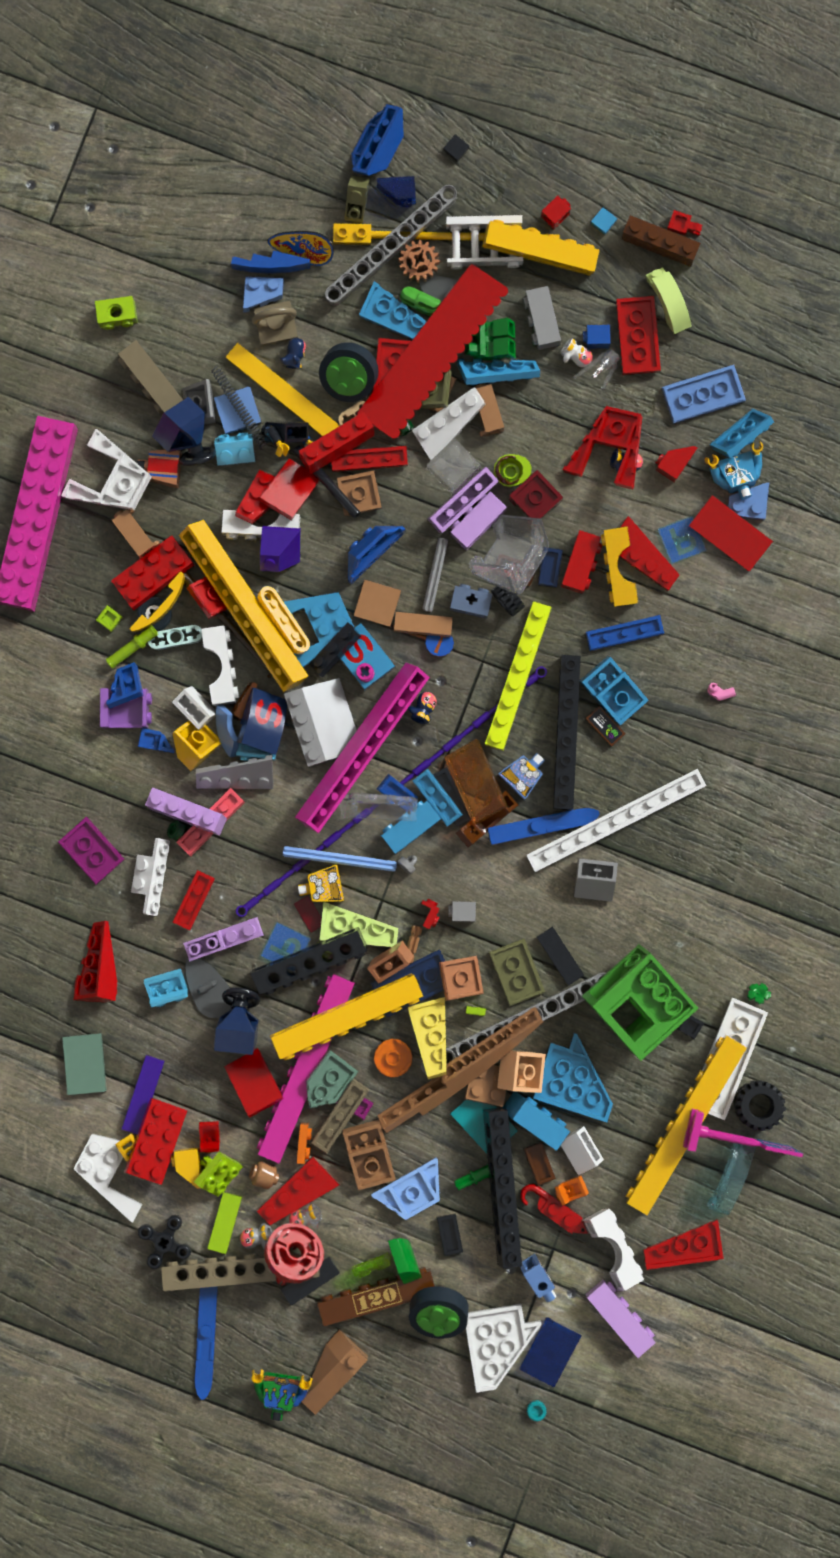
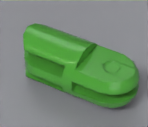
M405 287L401 290L400 299L405 305L430 317L440 305L439 299L413 287Z

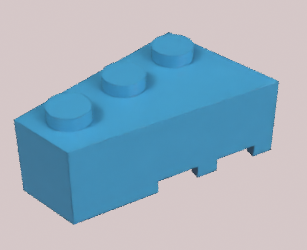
M514 1091L502 1108L508 1110V1116L557 1151L570 1133L565 1128L567 1124L558 1117L556 1120L551 1117L552 1113L546 1108H538L536 1106L538 1103L529 1096L526 1099L517 1091Z

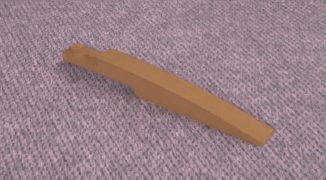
M533 1007L446 1064L447 1075L434 1078L377 1115L383 1130L388 1133L417 1113H420L422 1116L488 1070L543 1023L537 1008Z

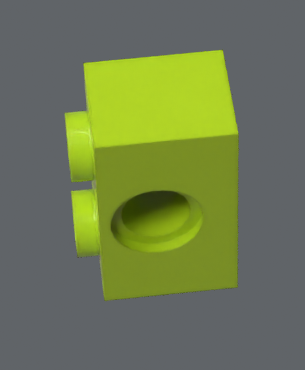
M133 296L95 301L97 322L100 328L111 330L115 326L131 327L133 324L138 323ZM114 311H121L119 317H112Z

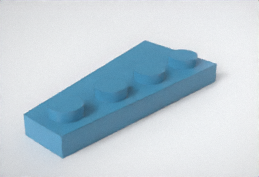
M375 281L359 313L360 318L410 340L415 338L427 322L417 313L415 314L404 303L393 297L391 293L385 291Z
M457 359V366L466 385L540 377V369L536 361L510 360L509 363H505L500 360H493L492 363H481V359H473V362H464V359Z

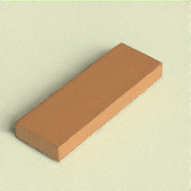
M396 612L394 632L451 637L453 617Z

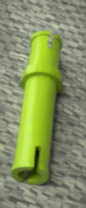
M150 625L149 628L139 635L133 636L134 639L106 658L109 666L114 669L138 649L146 647V643L159 635L157 630Z

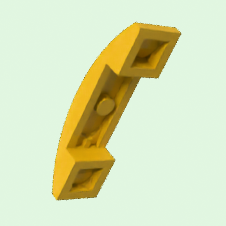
M181 571L168 585L173 592L149 619L141 615L130 627L132 632L135 633L148 628L169 612L177 601L184 585L185 575Z

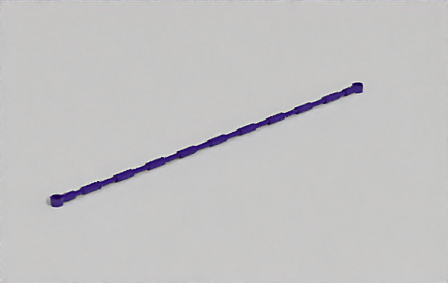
M543 666L538 667L535 673L528 678L525 688L531 686L539 678H544L547 674L546 668ZM539 669L544 670L545 674L543 676L538 675L537 671ZM498 704L473 721L472 725L461 734L456 735L443 745L442 749L431 758L426 759L413 769V772L400 783L404 785L414 776H418L431 766V763L445 752L447 753L473 729H477L491 718V715L496 712ZM383 795L372 805L364 808L352 818V821L339 831L334 832L315 850L322 851L324 848H328L342 837L341 835L354 824L362 821L372 813L371 811L389 798ZM299 860L292 866V869L279 879H275L258 896H254L244 905L238 906L236 914L239 917L246 916L248 911L259 903L260 899L265 895L268 896L295 871L298 872L312 860ZM241 907L245 909V914L240 915L238 912Z

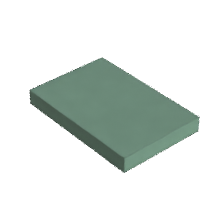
M102 1033L62 1037L67 1095L106 1092Z

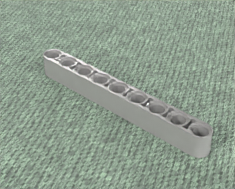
M452 185L443 186L332 283L325 292L327 302L333 306L343 302L400 252L406 244L408 245L448 210L457 199L455 187ZM449 191L454 196L451 199H445L443 194ZM436 204L439 206V210L431 212L429 206ZM417 217H423L425 222L419 225L414 220ZM403 229H408L411 234L408 237H403L400 232ZM388 242L396 243L395 249H388L386 247ZM380 254L382 260L374 262L372 261V256ZM359 267H366L368 269L367 273L360 275L357 272ZM346 279H351L354 283L351 287H345L343 282ZM333 291L339 293V297L336 300L329 298V294Z

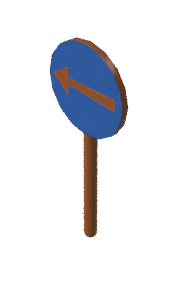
M410 634L426 640V649L434 656H446L453 649L454 641L452 636L428 635L426 637L420 634Z

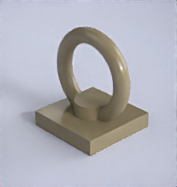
M290 301L253 308L255 316L252 318V323L258 328L261 347L298 338L294 321L297 312L292 308Z

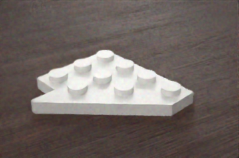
M521 1304L468 1312L466 1331L476 1393L495 1390L542 1325L541 1320L524 1323Z

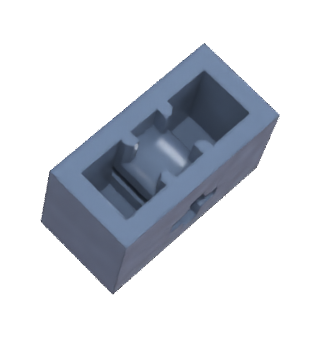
M465 584L455 586L450 611L487 619L492 594L489 593V590L478 588L477 591L470 589L471 586ZM473 596L477 602H473V605H470L466 599H470Z

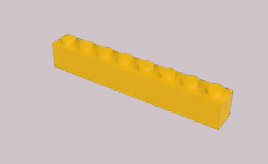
M411 973L269 1036L279 1059L284 1058V1060L293 1058L295 1056L294 1053L298 1051L306 1052L313 1048L312 1045L316 1043L324 1044L329 1042L332 1036L338 1035L339 1037L347 1034L350 1028H361L366 1025V1021L371 1019L374 1021L379 1020L389 1011L395 1013L401 1010V1006L407 1003L413 1005L420 1001L419 998L423 997L415 975Z

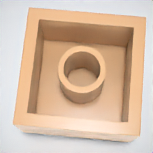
M511 1050L500 1059L497 1088L510 1091L541 1093L545 1054Z

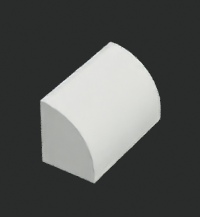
M193 686L185 688L172 702L198 730L216 716V710Z
M584 1126L570 1133L561 1144L578 1175L597 1167L604 1160Z

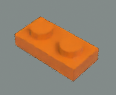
M309 1123L300 1124L298 1164H305L306 1159L310 1157V1148H307V1140H311L312 1128H309Z

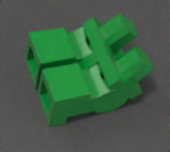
M502 318L478 325L479 332L472 335L473 343L466 344L465 354L473 356L474 359L484 361L502 358L515 359L516 347L515 341L512 340L515 339V322L509 318Z

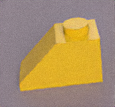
M199 1147L175 1150L174 1155L171 1157L172 1167H176V1172L194 1187L201 1189L194 1183L202 1173Z

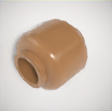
M259 1161L251 1167L249 1179H251L254 1186L270 1189L272 1185L277 1184L279 1174L275 1165Z

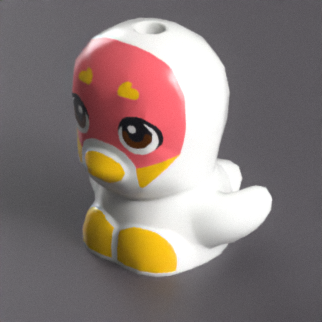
M573 338L564 344L560 352L564 356L563 361L565 363L571 358L579 367L588 366L593 357L589 349L582 345L578 346Z

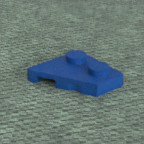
M135 662L116 670L115 681L110 689L112 695L110 700L106 702L110 709L144 696L138 667Z

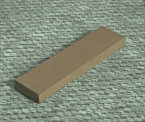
M353 1078L311 1144L327 1154L370 1089Z

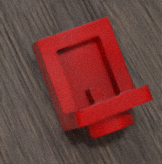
M427 899V901L422 900L421 904L431 908L423 926L428 929L431 926L435 928L440 918L436 916L440 909L437 907L438 903Z
M219 1121L199 1122L200 1152H218L220 1149Z

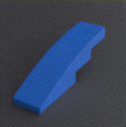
M273 251L271 258L253 254L251 261L232 257L231 266L234 270L272 274L310 269L311 263L310 259Z

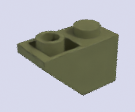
M351 175L347 189L344 220L363 223L370 178Z

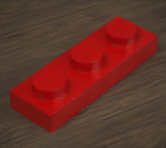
M197 870L173 923L191 931L215 881L214 877Z

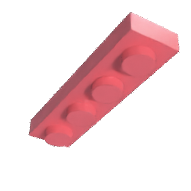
M230 788L210 810L221 813L228 820L245 802ZM192 826L176 843L189 856H192L213 833Z

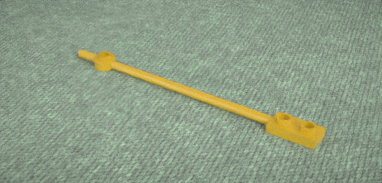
M334 224L333 244L371 245V239H384L392 231H371V224ZM532 227L525 229L527 231H529L530 229L537 230L536 228ZM401 231L400 234L403 237H408L411 232ZM421 232L414 239L452 240V232ZM460 233V240L471 241V233ZM479 233V241L484 240L485 233Z

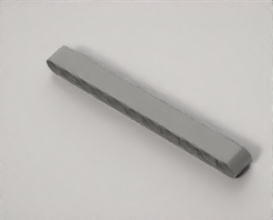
M601 972L456 1042L446 1047V1052L451 1053L453 1056L452 1060L462 1054L459 1051L461 1044H468L471 1049L477 1045L476 1039L479 1035L491 1036L494 1034L496 1027L506 1026L514 1018L520 1017L533 1007L537 1008L544 1021L585 1001L582 997L581 987L584 984L592 987L598 982L599 977L607 973ZM568 992L574 996L573 1002L569 1004L565 1003L563 999L564 995ZM549 1001H554L557 1005L553 1012H549L546 1009V1004ZM422 1061V1062H421V1069H422L423 1073L426 1074L425 1068H424V1065H423V1061Z

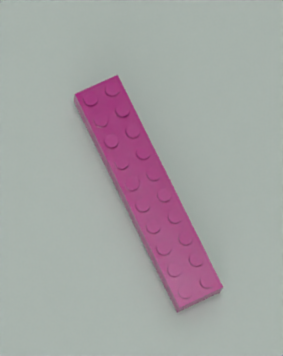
M37 416L0 570V604L35 612L62 499L61 494L64 490L78 428L73 423Z

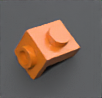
M582 1176L561 1182L555 1187L556 1197L562 1205H566L572 1200L589 1194Z

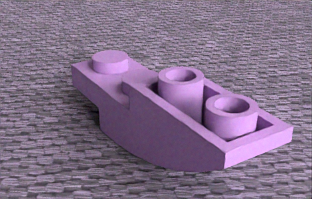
M258 917L183 944L189 961L261 937L263 932Z

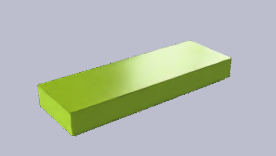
M223 1192L207 1249L223 1254L227 1253L242 1196Z

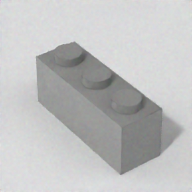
M548 286L527 290L523 298L524 308H528L529 311L527 321L529 327L533 328L534 333L531 334L533 345H537L538 350L559 346L561 338Z

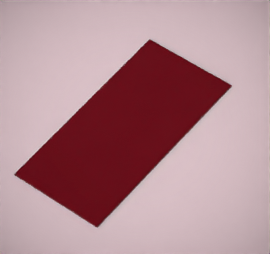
M308 895L294 903L311 933L321 927L322 917Z

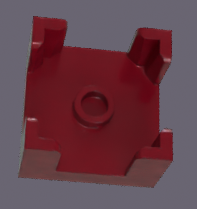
M536 470L509 495L508 500L514 506L517 505L528 516V521L535 527L553 507L556 508L562 502L563 496Z

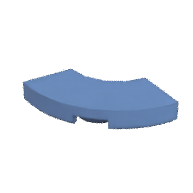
M223 704L217 705L216 728L219 740L229 757H236L239 743H237L238 737L234 732L233 714Z

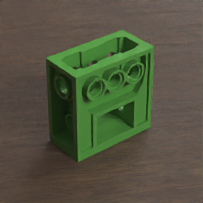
M640 944L582 995L593 1010L640 1061L699 1009L654 956ZM628 999L641 1016L624 1030L611 1014Z

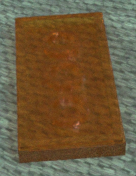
M475 739L444 757L474 825L508 807L479 740Z

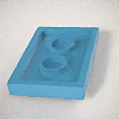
M752 409L715 439L710 446L714 451L732 458L738 455L740 450L746 445L751 444L759 434L767 431L774 421L771 416Z

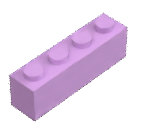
M487 467L482 468L427 520L439 533H443L498 482L497 478Z
M153 787L145 806L153 811L220 836L227 820L221 813Z
M602 1280L585 1295L630 1350L639 1358L656 1343L653 1339L655 1335L648 1326L644 1328L640 1324L642 1319L635 1311L633 1313L629 1311L627 1307L630 1305L623 1297L619 1298L615 1294L617 1290L610 1281L606 1283Z

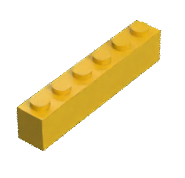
M493 220L487 224L482 245L483 248L523 257L589 276L595 272L599 249H595V246L591 244H576L577 242L572 239L561 240L553 234L546 236L540 234L538 230L530 229L527 231L519 225H505L500 220Z

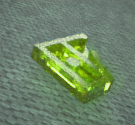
M385 1253L352 1266L354 1277L359 1276L361 1278L369 1275L371 1271L387 1268L391 1265L390 1255Z

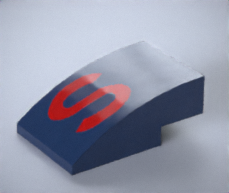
M252 687L240 722L242 727L237 743L276 755L286 718V699Z

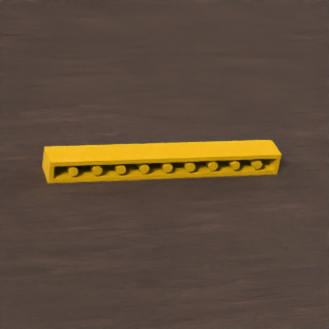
M201 520L188 525L180 533L179 537L282 691L285 692L299 686L308 677V674L206 522Z
M726 1034L724 1037L720 1036L715 1044L717 1049L714 1054L710 1053L705 1061L707 1066L704 1071L700 1070L695 1077L697 1081L695 1086H690L686 1092L685 1097L687 1099L684 1104L680 1103L675 1111L677 1114L674 1121L670 1120L665 1128L667 1133L664 1138L660 1137L655 1145L657 1147L655 1153H650L645 1162L647 1164L645 1170L639 1171L635 1179L637 1181L634 1188L630 1187L625 1195L627 1197V1204L645 1215H648L687 1150V1148L683 1147L691 1108L703 1112L704 1121L747 1049L745 1045Z

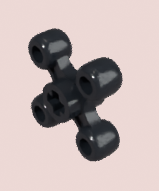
M174 1214L167 1219V1227L163 1232H156L150 1224H143L139 1227V1238L151 1240L155 1244V1251L147 1258V1265L151 1269H157L162 1265L163 1254L167 1251L174 1252L181 1260H186L191 1255V1247L188 1244H180L174 1239L175 1231L183 1223L179 1215ZM176 1220L178 1224L173 1225L171 1221ZM143 1229H147L149 1234L145 1235ZM163 1237H165V1240H169L167 1246L160 1243ZM185 1249L187 1254H182L180 1250ZM152 1258H156L158 1263L154 1264Z

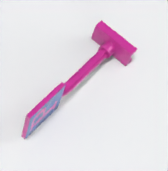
M691 1108L683 1147L689 1151L696 1152L699 1137L705 1139L709 1137L752 1147L760 1146L765 1150L783 1154L803 1156V1153L788 1145L708 1129L706 1126H701L704 1113Z

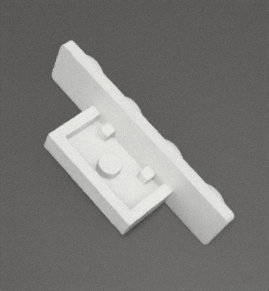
M156 838L152 857L137 855L131 893L146 895L143 914L158 915L169 852V840Z

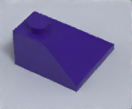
M262 526L260 571L280 572L300 562L301 528Z

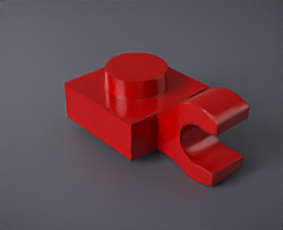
M674 210L667 230L684 236L689 231L694 235L700 236L703 225L691 222V215Z

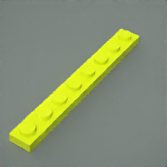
M534 601L532 603L485 742L486 746L504 751L551 612L550 606Z

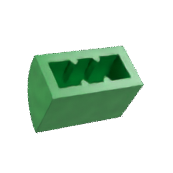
M403 1238L388 1240L398 1274L403 1284L422 1278L410 1241Z

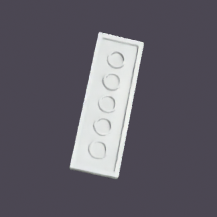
M732 997L709 1054H714L717 1049L715 1047L717 1040L720 1036L724 1037L725 1034L745 1045L747 1049L708 1113L722 1120L726 1119L768 1015V1012ZM706 1063L704 1064L702 1071H704L705 1067L707 1066Z

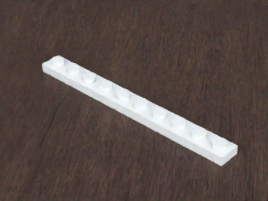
M696 769L526 856L534 872L705 787L706 784L700 772Z

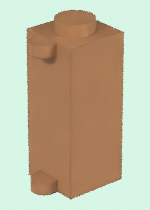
M483 383L477 385L476 389L486 403L478 412L484 430L479 432L480 436L486 437L504 432V425L492 384L487 385Z
M120 510L114 515L112 522L141 559L160 543L158 540L152 543L131 515L135 510Z

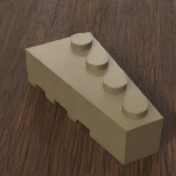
M137 340L118 353V362L124 369L127 368L131 372L129 376L132 380L143 387L142 392L147 399L152 398L156 403L154 408L160 415L183 401Z

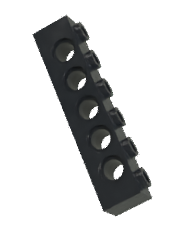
M356 927L252 969L251 976L259 995L263 993L269 995L280 986L286 988L293 985L295 980L301 979L303 981L310 978L311 974L315 972L319 974L326 972L332 965L341 966L347 963V959L352 957L354 959L361 958L367 952L368 947L360 928ZM343 944H348L351 947V950L349 952H344L341 950L340 946ZM329 951L333 954V958L326 959L323 957V953ZM311 958L315 961V965L308 966L305 960ZM295 966L297 968V972L290 973L287 970V967ZM277 973L280 979L274 981L269 975Z

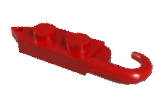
M529 1184L521 1190L520 1199L524 1205H528L525 1199L526 1193L533 1191L540 1196L537 1205L541 1213L571 1234H587L582 1221L583 1217L566 1205H562L558 1199L541 1187Z

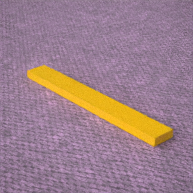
M239 343L226 356L228 361L302 421L308 422L309 426L321 436L340 426Z

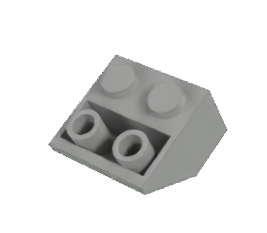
M579 858L577 861L574 897L612 902L618 863Z

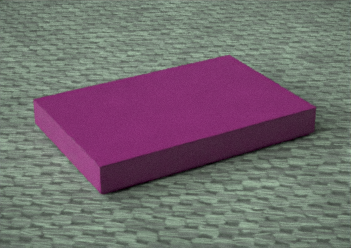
M85 817L58 841L61 847L95 885L101 882L125 860L88 817Z

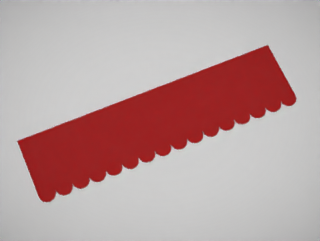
M471 263L357 414L359 415L364 412L375 427L389 437L397 438L400 435L399 429H404L407 426L406 419L410 420L414 417V410L420 409L422 406L421 401L428 399V391H433L436 388V382L443 379L442 372H448L451 368L450 363L457 361V353H462L465 350L464 344H469L472 341V335L479 332L478 325L486 323V316L493 314V306H498L501 303L500 297L508 294V288Z

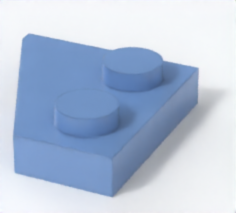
M246 277L243 311L249 312L252 307L258 305L262 307L269 302L283 299V278Z
M769 483L750 488L752 496L745 500H741L739 493L729 496L728 507L742 518L765 520Z

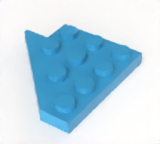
M576 1033L573 1034L569 1048L550 1043L544 1064L542 1092H535L533 1099L608 1122L613 1103Z

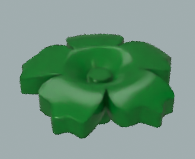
M751 984L749 986L750 991L747 996L749 1000L755 999V1002L760 1005L764 1004V999L768 1000L771 998V992L768 991V987L765 984Z

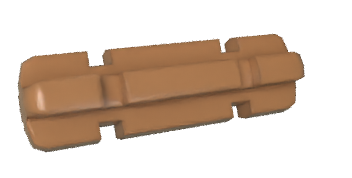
M412 926V934L409 936L407 944L408 949L413 955L416 953L420 939L419 935L421 936L422 928L418 926Z

